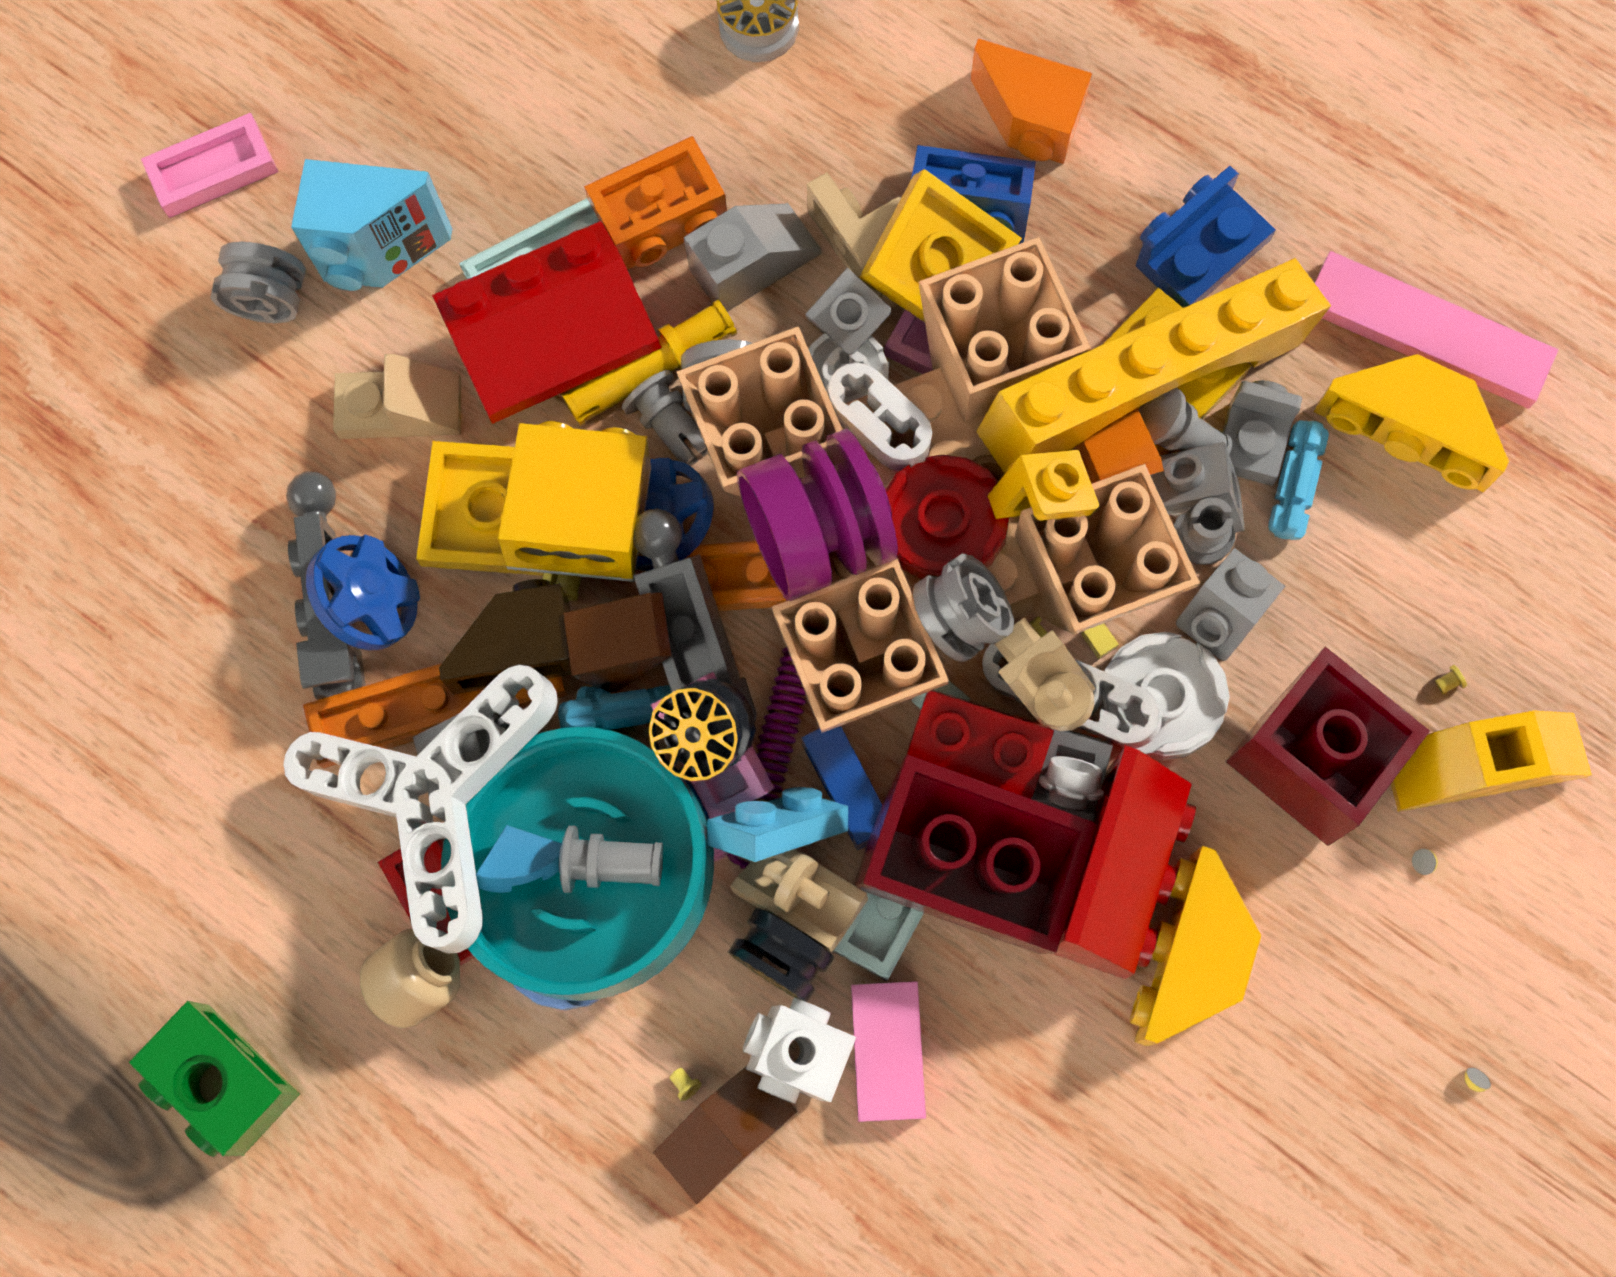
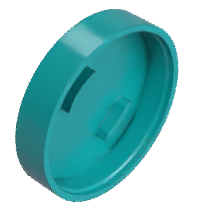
M592 727L560 728L537 734L466 804L476 874L506 825L562 843L568 826H577L579 840H590L591 834H603L604 841L655 844L657 842L663 844V870L660 886L645 883L601 881L600 887L594 888L587 886V880H576L573 892L564 893L558 871L547 880H542V877L529 883L512 886L511 892L499 893L478 889L482 909V928L478 938L468 950L483 966L507 982L537 994L560 1000L585 1001L612 997L627 992L659 974L680 954L698 928L709 902L714 875V848L708 846L707 817L699 800L685 780L673 775L661 765L654 751L643 743L614 731ZM447 838L444 839L441 870L448 864L451 857V845ZM446 906L450 919L458 918V911Z

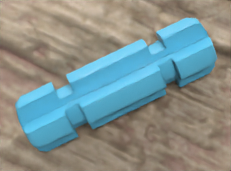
M1299 420L1292 426L1288 445L1293 447V451L1289 450L1285 454L1275 499L1279 500L1280 504L1272 507L1268 523L1269 531L1274 533L1275 537L1300 540L1306 533L1310 515L1305 514L1304 511L1312 507L1323 462L1318 460L1317 457L1325 453L1329 437L1328 430L1320 422Z
M670 685L654 687L648 690L640 689L593 697L591 700L589 698H582L563 702L558 708L560 728L592 727L613 730L650 723L653 713L651 704L671 694Z

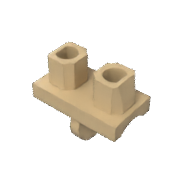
M1026 618L1014 624L1013 632L995 644L1008 661V664L998 671L999 674L1041 725L1058 731H1069L1078 728L1091 716L1094 708V694L1092 691L1096 688L1053 630L1041 638Z
M795 849L757 862L751 861L730 886L733 893L755 907L771 913L796 928L831 954L868 901L866 892Z

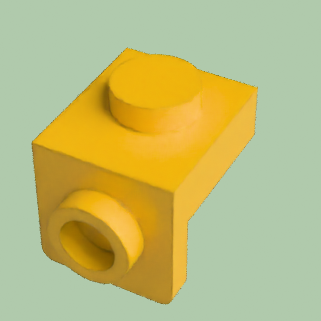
M1079 450L1020 455L1016 461L1008 466L1006 474L988 495L996 519L1020 516L1023 510L1030 507L1033 510L1034 516L1040 521L1089 516L1099 506Z

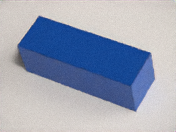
M839 726L821 733L819 728L801 737L802 746L830 800L848 806L847 833L858 851L867 846L874 823L883 805L842 727Z

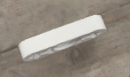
M990 644L984 653L982 662L985 677L1000 694L1022 703L998 672L1001 669L998 662L1004 656L995 644ZM1075 659L1096 688L1092 691L1094 694V708L1091 716L1099 708L1102 700V689L1106 686L1113 689L1107 695L1109 703L1122 709H1129L1133 701L1141 702L1142 715L1148 719L1144 727L1133 725L1128 733L1120 731L1121 722L1119 718L1101 709L1098 722L1088 718L1078 728L1105 740L1112 741V743L1122 747L1126 745L1132 748H1139L1149 744L1157 736L1162 722L1161 712L1153 695L1142 687Z

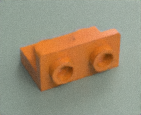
M693 136L584 186L590 205L610 235L627 270L635 266L647 267L658 262L666 255L668 250L683 244L685 236L727 211L725 192Z

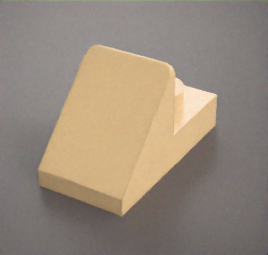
M828 172L807 183L808 213L846 269L848 267L859 278L901 197L891 200L863 217L861 207L853 193L846 187L840 190ZM864 282L880 298L882 297V293Z
M385 354L384 371L335 373L333 431L339 439L461 434V376L457 372L396 354Z

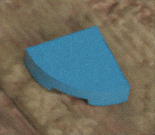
M506 825L476 874L478 889L505 893L511 892L512 886L529 883L542 877V880L549 879L559 871V854L562 843Z

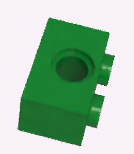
M186 1001L128 1062L143 1077L138 1083L140 1090L160 1108L169 1111L173 1107L190 1123L185 1129L187 1137L200 1150L211 1157H215L218 1153L222 1156H244L300 1095L210 1005ZM214 1065L222 1075V1088L214 1100L207 1102L200 1093L199 1084L203 1073Z

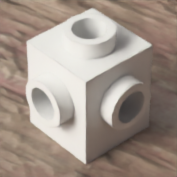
M793 998L790 1008L783 1005L771 1006L768 1016L760 1013L756 1015L743 1046V1052L751 1055L746 1070L762 1076L758 1089L795 1104L799 1093H802L819 1101L831 1102L856 1037L827 1025L831 1015L828 1011ZM793 1040L800 1047V1054L795 1062L790 1059L788 1053L789 1045Z

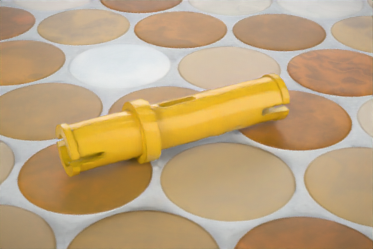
M716 300L709 307L673 328L667 323L657 329L661 349L561 393L562 398L579 426H583L588 420L627 398L639 384L654 374L664 370L673 371L676 368L682 370L681 356L687 349L700 343L725 340L730 336L737 335L734 323L722 303Z

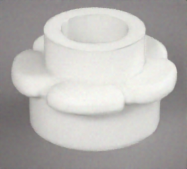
M1064 756L1052 757L1047 773H1045V776L1041 775L1039 777L1040 785L1049 790L1048 800L1064 808L1084 810L1087 808L1088 800H1100L1104 795V791L1099 789L1103 771L1098 766L1080 759Z

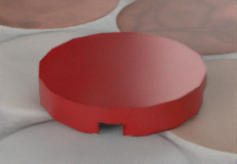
M940 454L926 457L925 462L917 463L911 468L908 465L895 474L885 491L891 506L892 521L898 545L897 559L902 570L920 580L928 575L939 577L942 575L943 566L961 554L973 556L982 562L986 568L993 564L1006 543L1009 517L995 518L988 495L997 485L998 481L988 469L965 457Z

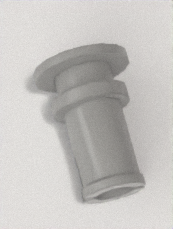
M664 370L639 384L625 399L622 409L626 414L639 410L642 414L640 422L645 429L653 428L678 461L692 466L699 460L685 444L684 440L686 438L703 457L708 454L697 424L682 406L683 396L679 391L671 392L668 388L674 379L673 373L670 370Z
M1178 388L1158 396L1139 408L1141 417L1154 444H1158L1168 450L1178 449L1183 451L1225 442L1228 453L1230 454L1231 437L1199 418L1198 411L1193 405L1186 402L1185 395Z
M1208 497L1199 501L1188 513L1177 517L1174 528L1190 562L1209 565L1222 560L1230 552L1235 542V532L1232 526L1233 518H1229L1232 509L1224 500Z
M568 826L559 854L560 881L564 893L573 892L576 880H587V886L599 888L601 881L652 884L653 886H660L663 870L662 843L646 844L604 841L603 834H591L590 840H579L577 826Z

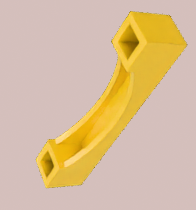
M1293 258L999 391L976 432L1005 474L1008 466L1016 461L1020 455L1070 451L1122 416L1187 382L1240 363L1250 362L1255 368L1299 347L1329 310L1331 304L1297 259Z

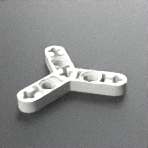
M517 665L509 667L500 673L417 756L320 732H309L299 736L287 750L283 766L285 776L291 784L317 797L397 817L411 926L415 936L422 944L448 954L459 953L469 948L478 938L482 928V909L466 804L549 722L556 710L558 702L557 692L553 684L530 666ZM522 688L528 690V696L532 700L530 705L524 710L519 707V701L515 697ZM495 712L502 716L500 719L510 725L506 731L490 720V717ZM487 730L490 736L487 752L477 761L466 762L462 752L465 740L474 731ZM326 758L341 767L337 776L320 769L310 771V764L313 759L321 760ZM382 762L386 771L382 786L372 794L363 795L360 789V779L364 770L374 763ZM431 780L439 785V790L430 793L429 807L419 802L418 796L428 792V781ZM433 815L445 822H433ZM447 838L451 845V857L448 864L436 873H429L424 865V855L427 848L436 840ZM431 888L442 889L443 897L431 892ZM446 906L458 911V918L448 923V933L436 929V923L446 918Z

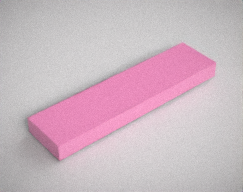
M1332 251L1327 255L1314 282L1331 304V307L1322 319L1406 356L1421 355L1474 380L1479 388L1527 409L1537 401L1559 350Z

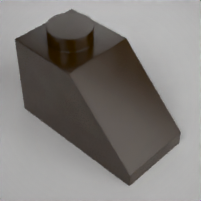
M544 579L526 580L513 585V591L495 594L439 667L440 680L453 695L484 690L500 673L509 667L517 665L530 666L546 679L572 675L563 614L571 611L569 599L560 583L551 585L550 581Z

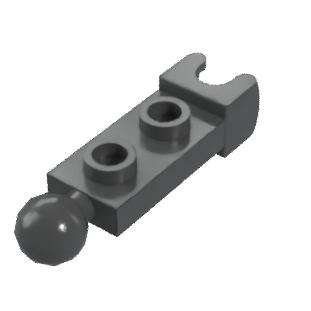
M306 471L296 475L287 486L286 500L289 509L298 516L294 517L296 539L288 541V556L295 577H301L303 599L295 601L296 622L302 637L308 636V641L296 643L301 685L303 689L313 687L314 696L319 700L366 686L362 651L335 637L319 620L308 598L306 573L309 562L320 548L336 538L335 532L327 523L326 517L335 506L336 490L332 481L327 476L318 472ZM323 577L325 593L330 601L335 590Z
M659 508L646 510L636 518L633 543L639 553L652 560L654 569L634 575V579L640 595L646 593H662L672 656L664 660L662 664L671 691L674 692L714 672L717 680L731 684L745 696L753 710L754 720L756 721L757 713L746 678H740L700 554L679 561L676 550L682 539V529L677 518Z

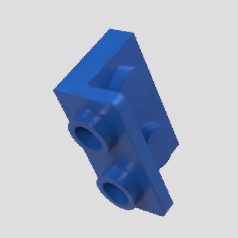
M917 146L912 177L923 169L927 170L1020 236L1022 239L1019 244L1024 242L1031 205L1036 161L929 146Z
M1228 166L1214 179L1209 175L1202 177L1187 192L1183 199L1184 205L1171 217L1166 212L1161 213L1150 222L1140 236L1143 245L1135 266L1157 288H1160L1182 308L1205 299L1270 242L1276 231L1270 223L1233 190L1239 173L1231 166Z

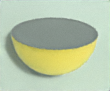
M1419 849L1412 857V864L1418 873L1428 875L1435 871L1438 860L1431 850Z
M1476 1068L1467 1069L1465 1082L1471 1090L1484 1092L1490 1088V1080L1483 1072Z

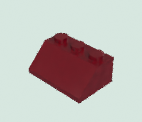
M907 754L901 763L874 823L853 885L867 893L1037 954L1057 953L1098 823Z

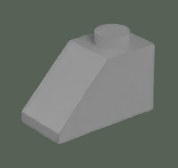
M788 203L734 206L684 237L689 270L712 302L719 300L727 312L821 254L820 246Z

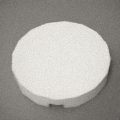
M1170 632L1145 634L1120 647L1104 670L1106 673L1146 689L1157 701L1162 717L1161 728L1157 736L1149 744L1135 749L1140 750L1152 759L1160 761L1187 757L1207 745L1223 723L1230 698L1225 672L1211 651L1198 642L1195 645L1190 640L1181 638L1182 635ZM1104 686L1100 708L1119 718L1121 732L1128 733L1133 725L1144 727L1147 724L1148 719L1141 712V702L1133 701L1129 709L1115 706L1109 703L1107 695L1113 689Z

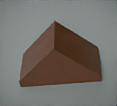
M646 593L563 613L572 676L597 689L601 688L608 692H617L672 656L662 593Z
M746 1067L699 1104L653 1152L696 1204H699L798 1112L790 1102L758 1089L762 1076L746 1070Z

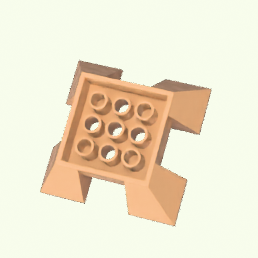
M1040 237L919 282L933 370L894 385L930 421L932 438L927 457L944 454L968 458L988 469L998 482L1005 473L976 432L998 392L1091 350ZM799 326L676 371L724 492L741 497L737 482V470L782 454L790 463L799 479L805 477L802 464V445L816 440L827 453V436L844 429L840 425ZM868 395L845 403L849 406L852 402L858 400L872 413L875 412L867 403ZM886 421L884 422L892 432L891 447L895 449L904 443L911 449L914 448L915 431L909 428L901 434ZM862 446L886 489L899 471L891 470L881 464ZM1145 464L1093 483L1092 487L1099 506L1089 516L1040 521L1034 516L1033 510L1030 507L1023 510L1020 516L1009 517L1006 543L993 564L987 569L994 575L1004 590L1010 603L1014 620L1033 613L1075 635L1199 586L1200 581ZM835 552L829 553L832 571V583L830 586L795 600H788L772 606V612L821 733L949 683V679L936 651L940 648L933 642L923 627L915 609L913 590L914 585L920 579L902 570L898 559L883 565H875L865 552L867 561L866 571L858 575H851L838 559Z

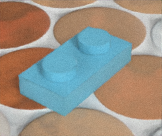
M788 788L782 792V797L767 802H742L735 806L734 812L708 819L707 843L708 846L757 862L847 832L848 806L822 798V792L814 788Z

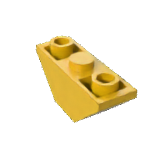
M1418 354L1334 378L1314 410L1315 413L1327 418V422L1336 430L1350 435L1361 434L1384 445V449L1393 457L1406 462L1418 461L1441 472L1442 477L1447 482L1462 489H1477L1484 493L1505 472L1509 463L1476 382Z
M1533 710L1467 722L1428 734L1393 780L1391 788L1397 811L1401 812L1588 778L1592 776L1575 714L1571 712Z
M1201 846L1192 853L1189 861L1180 858L1177 862V876L1170 897L1177 899L1170 924L1161 921L1156 929L1158 930V938L1151 960L1158 962L1151 987L1140 986L1133 1003L1129 1022L1139 1026L1134 1042L1144 1046L1158 1044L1243 1001L1261 940V934L1216 850Z

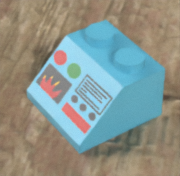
M305 159L291 228L323 281L331 286L348 291L359 290L362 286L383 288L451 240L453 228L428 172Z

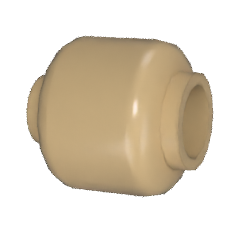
M413 929L403 930L368 955L360 969V989L367 1006L382 1021L398 1028L417 1026L450 1003L456 997L460 987V960L457 953L448 954L422 944L415 936Z

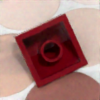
M1325 646L1260 717L1225 762L1320 841L1329 846L1360 826L1430 730Z

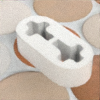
M846 364L835 371L829 381L828 396L840 425L844 429L847 428L868 452L891 470L900 471L908 465L911 468L917 463L924 462L928 456L932 438L931 424L925 414L880 372L867 364ZM848 386L854 391L860 390L863 386L868 388L867 403L875 412L872 413L858 400L852 402L849 406L845 404V387ZM886 421L901 434L909 428L915 431L914 448L911 449L904 443L895 449L891 447L892 432L884 422Z

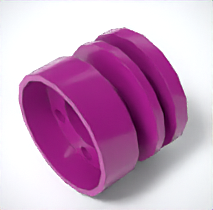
M847 428L827 436V453L816 440L802 445V464L805 477L800 479L782 454L737 470V482L751 529L769 572L779 591L787 601L795 600L831 585L832 571L829 553L835 552L838 559L851 575H858L866 571L867 561L865 552L875 565H883L897 559L898 545L892 521L891 506L884 485L859 441Z

